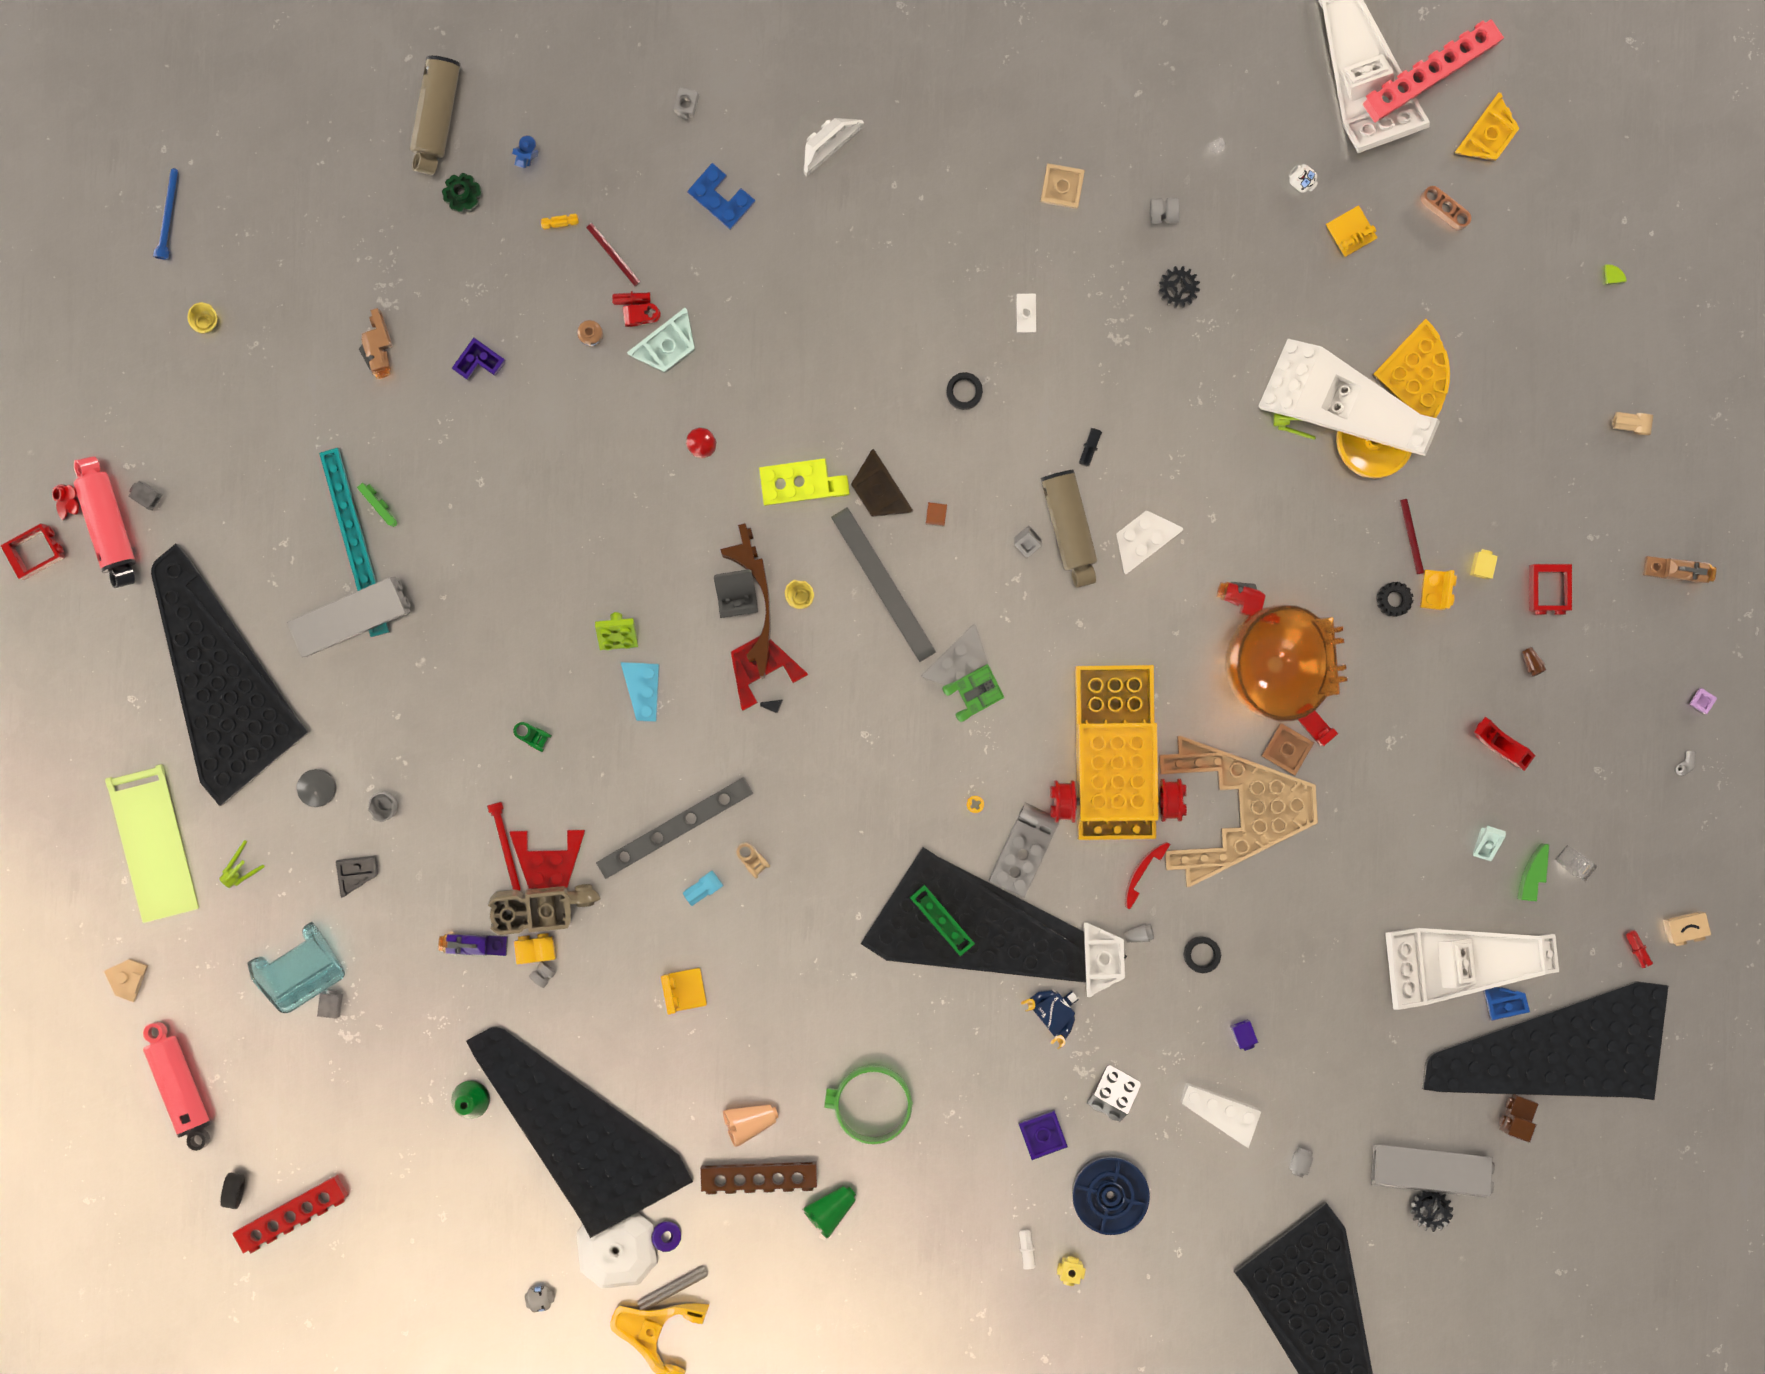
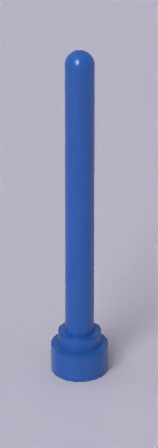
M175 168L170 171L159 245H157L153 253L154 258L169 260L170 252L168 251L167 241L178 177V170Z

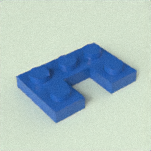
M711 163L689 188L687 193L731 230L756 201L742 188L738 190L729 202L715 190L727 175Z

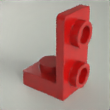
M1312 706L1306 707L1296 716V719L1320 746H1325L1338 735L1337 731L1334 728H1330Z

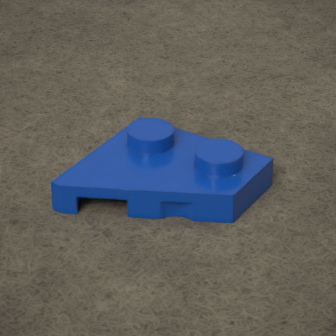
M1503 987L1483 990L1491 1021L1530 1012L1525 993Z

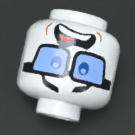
M1305 164L1296 165L1289 173V183L1301 193H1305L1308 190L1311 192L1318 184L1316 182L1317 173Z

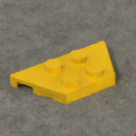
M1500 92L1497 93L1454 153L1494 161L1498 159L1520 129L1512 118L1509 107H1506Z

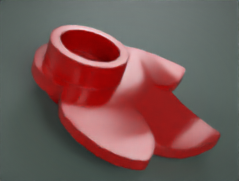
M59 484L52 490V497L57 502L56 510L61 520H65L68 512L76 515L79 510L78 502L75 499L77 492L71 485Z

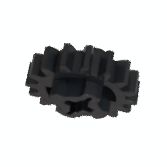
M1174 266L1173 272L1169 269L1166 271L1168 276H1161L1164 282L1158 283L1162 287L1158 292L1164 294L1161 299H1167L1168 306L1174 303V308H1177L1178 304L1184 308L1186 302L1189 305L1192 304L1191 298L1196 300L1197 295L1194 293L1200 292V289L1196 287L1200 284V281L1194 280L1197 274L1191 275L1192 269L1186 272L1184 271V266L1180 270ZM1177 275V279L1168 281L1172 276ZM1185 277L1189 279L1191 284L1187 283ZM1180 281L1182 289L1178 294V288L1175 286ZM1167 290H1170L1174 296H1170ZM1190 293L1188 297L1181 299L1183 294Z
M1421 1191L1420 1195L1417 1194L1414 1198L1415 1201L1413 1200L1411 1206L1414 1208L1411 1209L1410 1213L1415 1214L1413 1221L1419 1220L1418 1226L1425 1225L1426 1231L1429 1227H1431L1433 1232L1436 1231L1437 1227L1439 1230H1442L1444 1225L1448 1226L1449 1220L1453 1217L1451 1212L1454 1208L1449 1207L1451 1200H1445L1446 1194L1440 1196L1438 1192L1428 1191L1426 1194L1425 1191ZM1433 1205V1214L1431 1215V1206Z

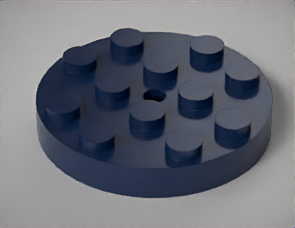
M1105 1156L1089 1162L1080 1170L1073 1184L1072 1201L1078 1217L1088 1228L1104 1235H1119L1132 1230L1142 1221L1149 1207L1150 1191L1144 1175L1133 1163L1120 1157ZM1112 1191L1114 1197L1108 1198L1107 1193Z

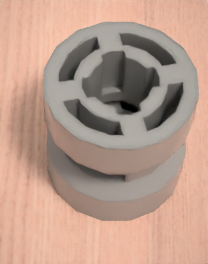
M541 961L538 969L533 971L529 977L537 985L544 988L548 983V979L552 978L556 972L549 965Z

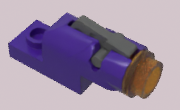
M445 934L439 937L438 950L443 951L445 954L506 956L508 936Z

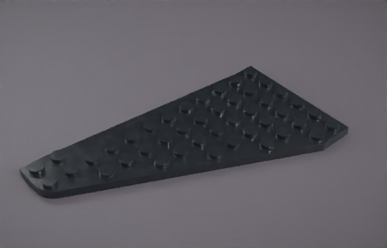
M922 847L860 943L886 961L1086 983L1084 931L957 867ZM924 884L975 943L963 955L959 956L911 900L910 896L917 892ZM926 891L917 896V902L919 901L920 903L924 896H928ZM964 938L960 945H956L958 950L963 949L969 941Z

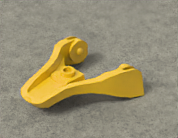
M685 1303L657 1310H639L620 1306L616 1308L610 1322L611 1331L631 1344L644 1357L654 1373L685 1374L686 1370L676 1365L663 1364L657 1352L658 1338L665 1322L676 1314L683 1315L685 1319L692 1323L703 1324L709 1304Z

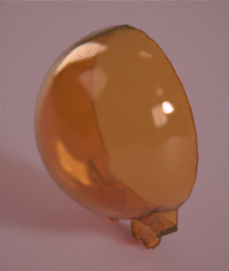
M1274 605L1256 611L1243 620L1228 642L1225 654V671L1233 694L1244 707L1263 718L1274 721H1294L1306 717L1316 710L1327 696L1340 694L1339 683L1348 681L1346 676H1338V671L1347 669L1346 665H1337L1336 644L1344 643V639L1335 638V633L1343 631V627H1334L1333 617L1319 618L1309 610L1295 605Z

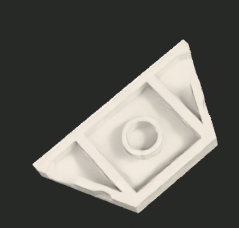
M1147 510L1116 533L1123 573L1125 575L1184 529Z
M1084 922L1087 997H1091L1125 978L1124 939Z

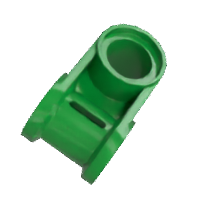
M519 722L513 729V733L518 739L540 752L544 751L543 747L547 739L552 736L527 722ZM521 725L526 726L528 729L525 736H521L518 733V727Z

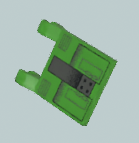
M988 664L942 688L947 696L957 690L959 691L967 709L955 714L960 722L967 720L977 712L1005 698Z

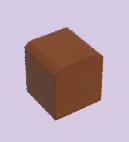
M928 502L926 525L944 527L947 504Z

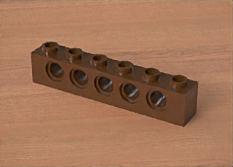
M817 1162L702 1165L700 1168L701 1192L706 1191L708 1195L717 1194V1191H725V1194H735L736 1190H744V1193H755L756 1190H763L765 1193L775 1192V1189H783V1192H792L794 1188H802V1191H813V1188H817ZM794 1173H801L803 1179L796 1182L793 1180L792 1175ZM761 1174L765 1180L762 1183H757L754 1180V1176ZM774 1174H782L784 1180L782 1182L774 1181ZM718 1175H722L725 1177L726 1182L718 1184L715 1178ZM743 1175L745 1182L742 1184L737 1183L735 1176Z

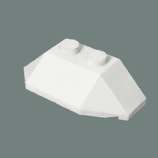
M834 118L832 121L827 120L821 126L822 130L817 134L815 132L807 138L804 174L808 177L862 130L864 122L857 119Z

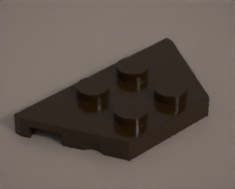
M872 449L851 483L871 517L913 512V509L878 454Z

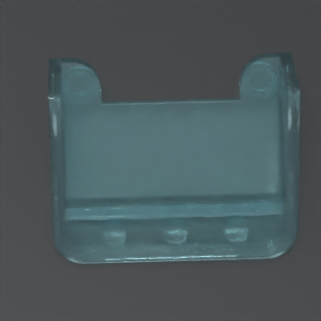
M313 922L308 923L302 929V935L306 941L269 964L264 957H257L247 963L251 981L281 1013L292 1012L339 982L345 975L341 963Z

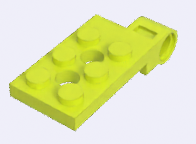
M825 458L759 467L764 506L850 495L848 476L828 477ZM798 476H802L805 481L801 487L795 485V479ZM778 479L785 480L786 485L783 489L776 487Z

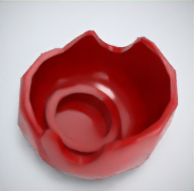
M699 427L691 430L687 435L686 445L693 456L707 458L716 450V439L708 429Z

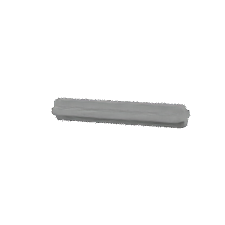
M701 1267L638 1302L640 1310H647L708 1276L706 1268Z

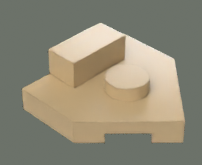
M128 959L105 970L104 973L115 996L135 1002L148 965Z

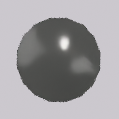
M309 770L298 780V797L308 806H325L334 796L335 781L323 770Z

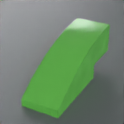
M1541 843L1528 861L1521 878L1517 899L1537 901L1538 883H1546L1549 844Z

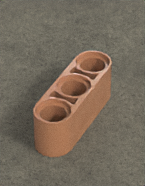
M1430 186L1421 194V202L1454 229L1462 230L1470 224L1471 214L1438 187ZM1427 192H1432L1435 195V200L1428 199ZM1442 204H1447L1450 207V212L1443 211ZM1457 216H1462L1465 219V224H1460L1457 221Z

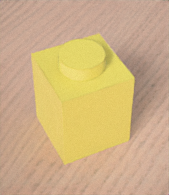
M1484 549L1481 552H1476L1470 575L1488 580L1493 579L1498 556L1492 555V551Z

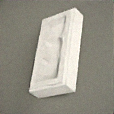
M1016 294L1017 333H1036V294Z

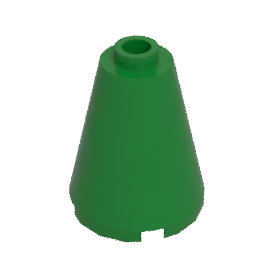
M477 1081L462 1082L452 1093V1107L459 1116L465 1119L478 1118L488 1109L490 1094L487 1088Z
M842 1186L805 1206L802 1210L816 1229H821V1234L828 1239L855 1203L854 1197L856 1194L849 1186L847 1188Z

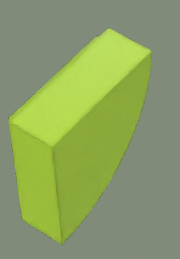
M1609 264L1604 265L1606 285L1627 281L1625 274L1620 268Z

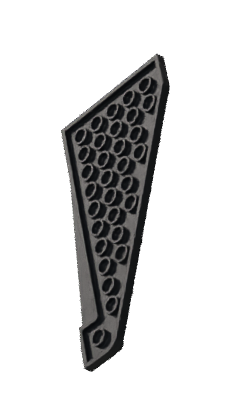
M175 543L154 561L151 568V577L199 781L216 803L222 806L306 736L309 731L295 715L190 558Z
M1635 981L1435 1051L1425 1062L1422 1089L1450 1093L1625 1097L1655 1100L1669 986Z
M493 1027L466 1040L481 1069L578 1215L589 1238L693 1182L678 1153L506 1030Z
M1325 1202L1235 1270L1234 1273L1248 1290L1298 1374H1373L1346 1228Z

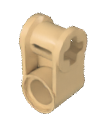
M744 842L738 846L737 856L754 878L757 879L759 873L766 867H770V864L750 843ZM742 847L750 848L751 853L749 856L744 857L740 854Z

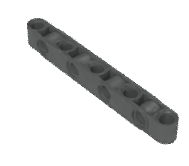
M743 777L596 862L604 878L607 879L747 798L753 792ZM722 794H727L730 798L729 803L726 805L721 804L719 801V797ZM687 814H695L696 822L694 824L687 822ZM656 832L661 833L663 836L661 843H656L653 840V835ZM622 852L629 854L630 859L628 862L620 860Z

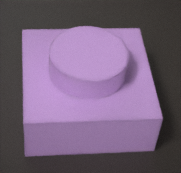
M1699 688L1689 705L1703 714H1708L1717 698L1704 689Z

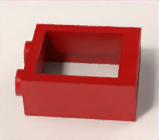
M40 523L0 545L18 579L26 580L64 559L62 554L64 550L60 543H56L53 538L55 534L50 526ZM43 533L55 556L27 570L15 547Z
M1572 564L1529 565V611H1535V615H1547V611H1554V615H1566V611H1571ZM1538 573H1564V605H1539Z

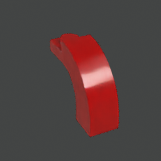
M1484 717L1474 731L1475 737L1484 745L1523 771L1527 769L1536 756L1529 748L1501 731L1487 717Z

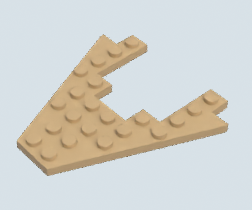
M1177 736L1178 754L1159 755L1160 774L1218 771L1219 790L1238 789L1240 827L1221 828L1222 848L1166 851V870L1185 869L1186 887H1191L1318 823L1315 784L1183 736Z

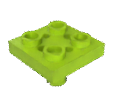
M614 612L610 615L611 620L595 621V630L600 650L638 647L633 618L622 619L621 613Z

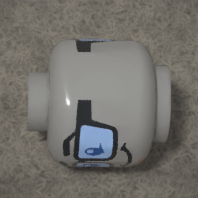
M545 1285L529 1288L525 1294L526 1308H530L532 1312L549 1310L551 1303L554 1302L553 1291H549Z

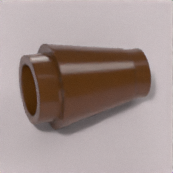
M1533 647L1522 651L1528 673H1531L1532 677L1546 671V664Z

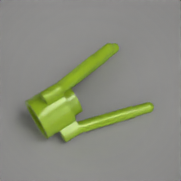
M1277 413L1274 414V426H1278V430H1285L1313 440L1316 439L1313 435L1286 427V425H1290V420L1300 419Z
M246 840L242 842L227 867L222 871L223 874L219 877L221 883L227 888H231L233 885L238 886L242 881L265 867L261 865L238 878L240 875L237 871L245 861L242 860L234 869L231 867L246 845Z

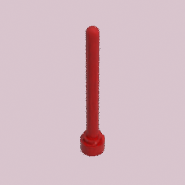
M502 802L487 805L488 812L491 813V816H494L512 889L520 891L516 869L501 816L504 809Z

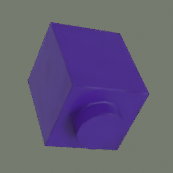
M1247 1019L1230 1026L1239 1049H1244V1051L1250 1050L1255 1047L1254 1044L1258 1043L1250 1020Z

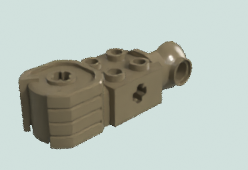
M591 884L575 886V891H568L565 886L530 889L525 891V895L519 890L497 891L491 896L488 906L491 907L490 929L498 935L516 934L524 929H528L529 932L568 929L571 923L570 904H576L577 907H587L594 905V902L601 898L592 889ZM505 910H510L511 914L508 915Z

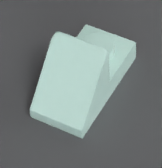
M1490 826L1481 828L1473 856L1492 861L1505 839L1506 831Z

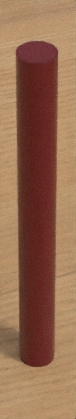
M590 223L586 227L631 283L637 286L640 280L593 223Z
M1402 499L1400 503L1417 575L1423 574L1424 569L1408 499Z

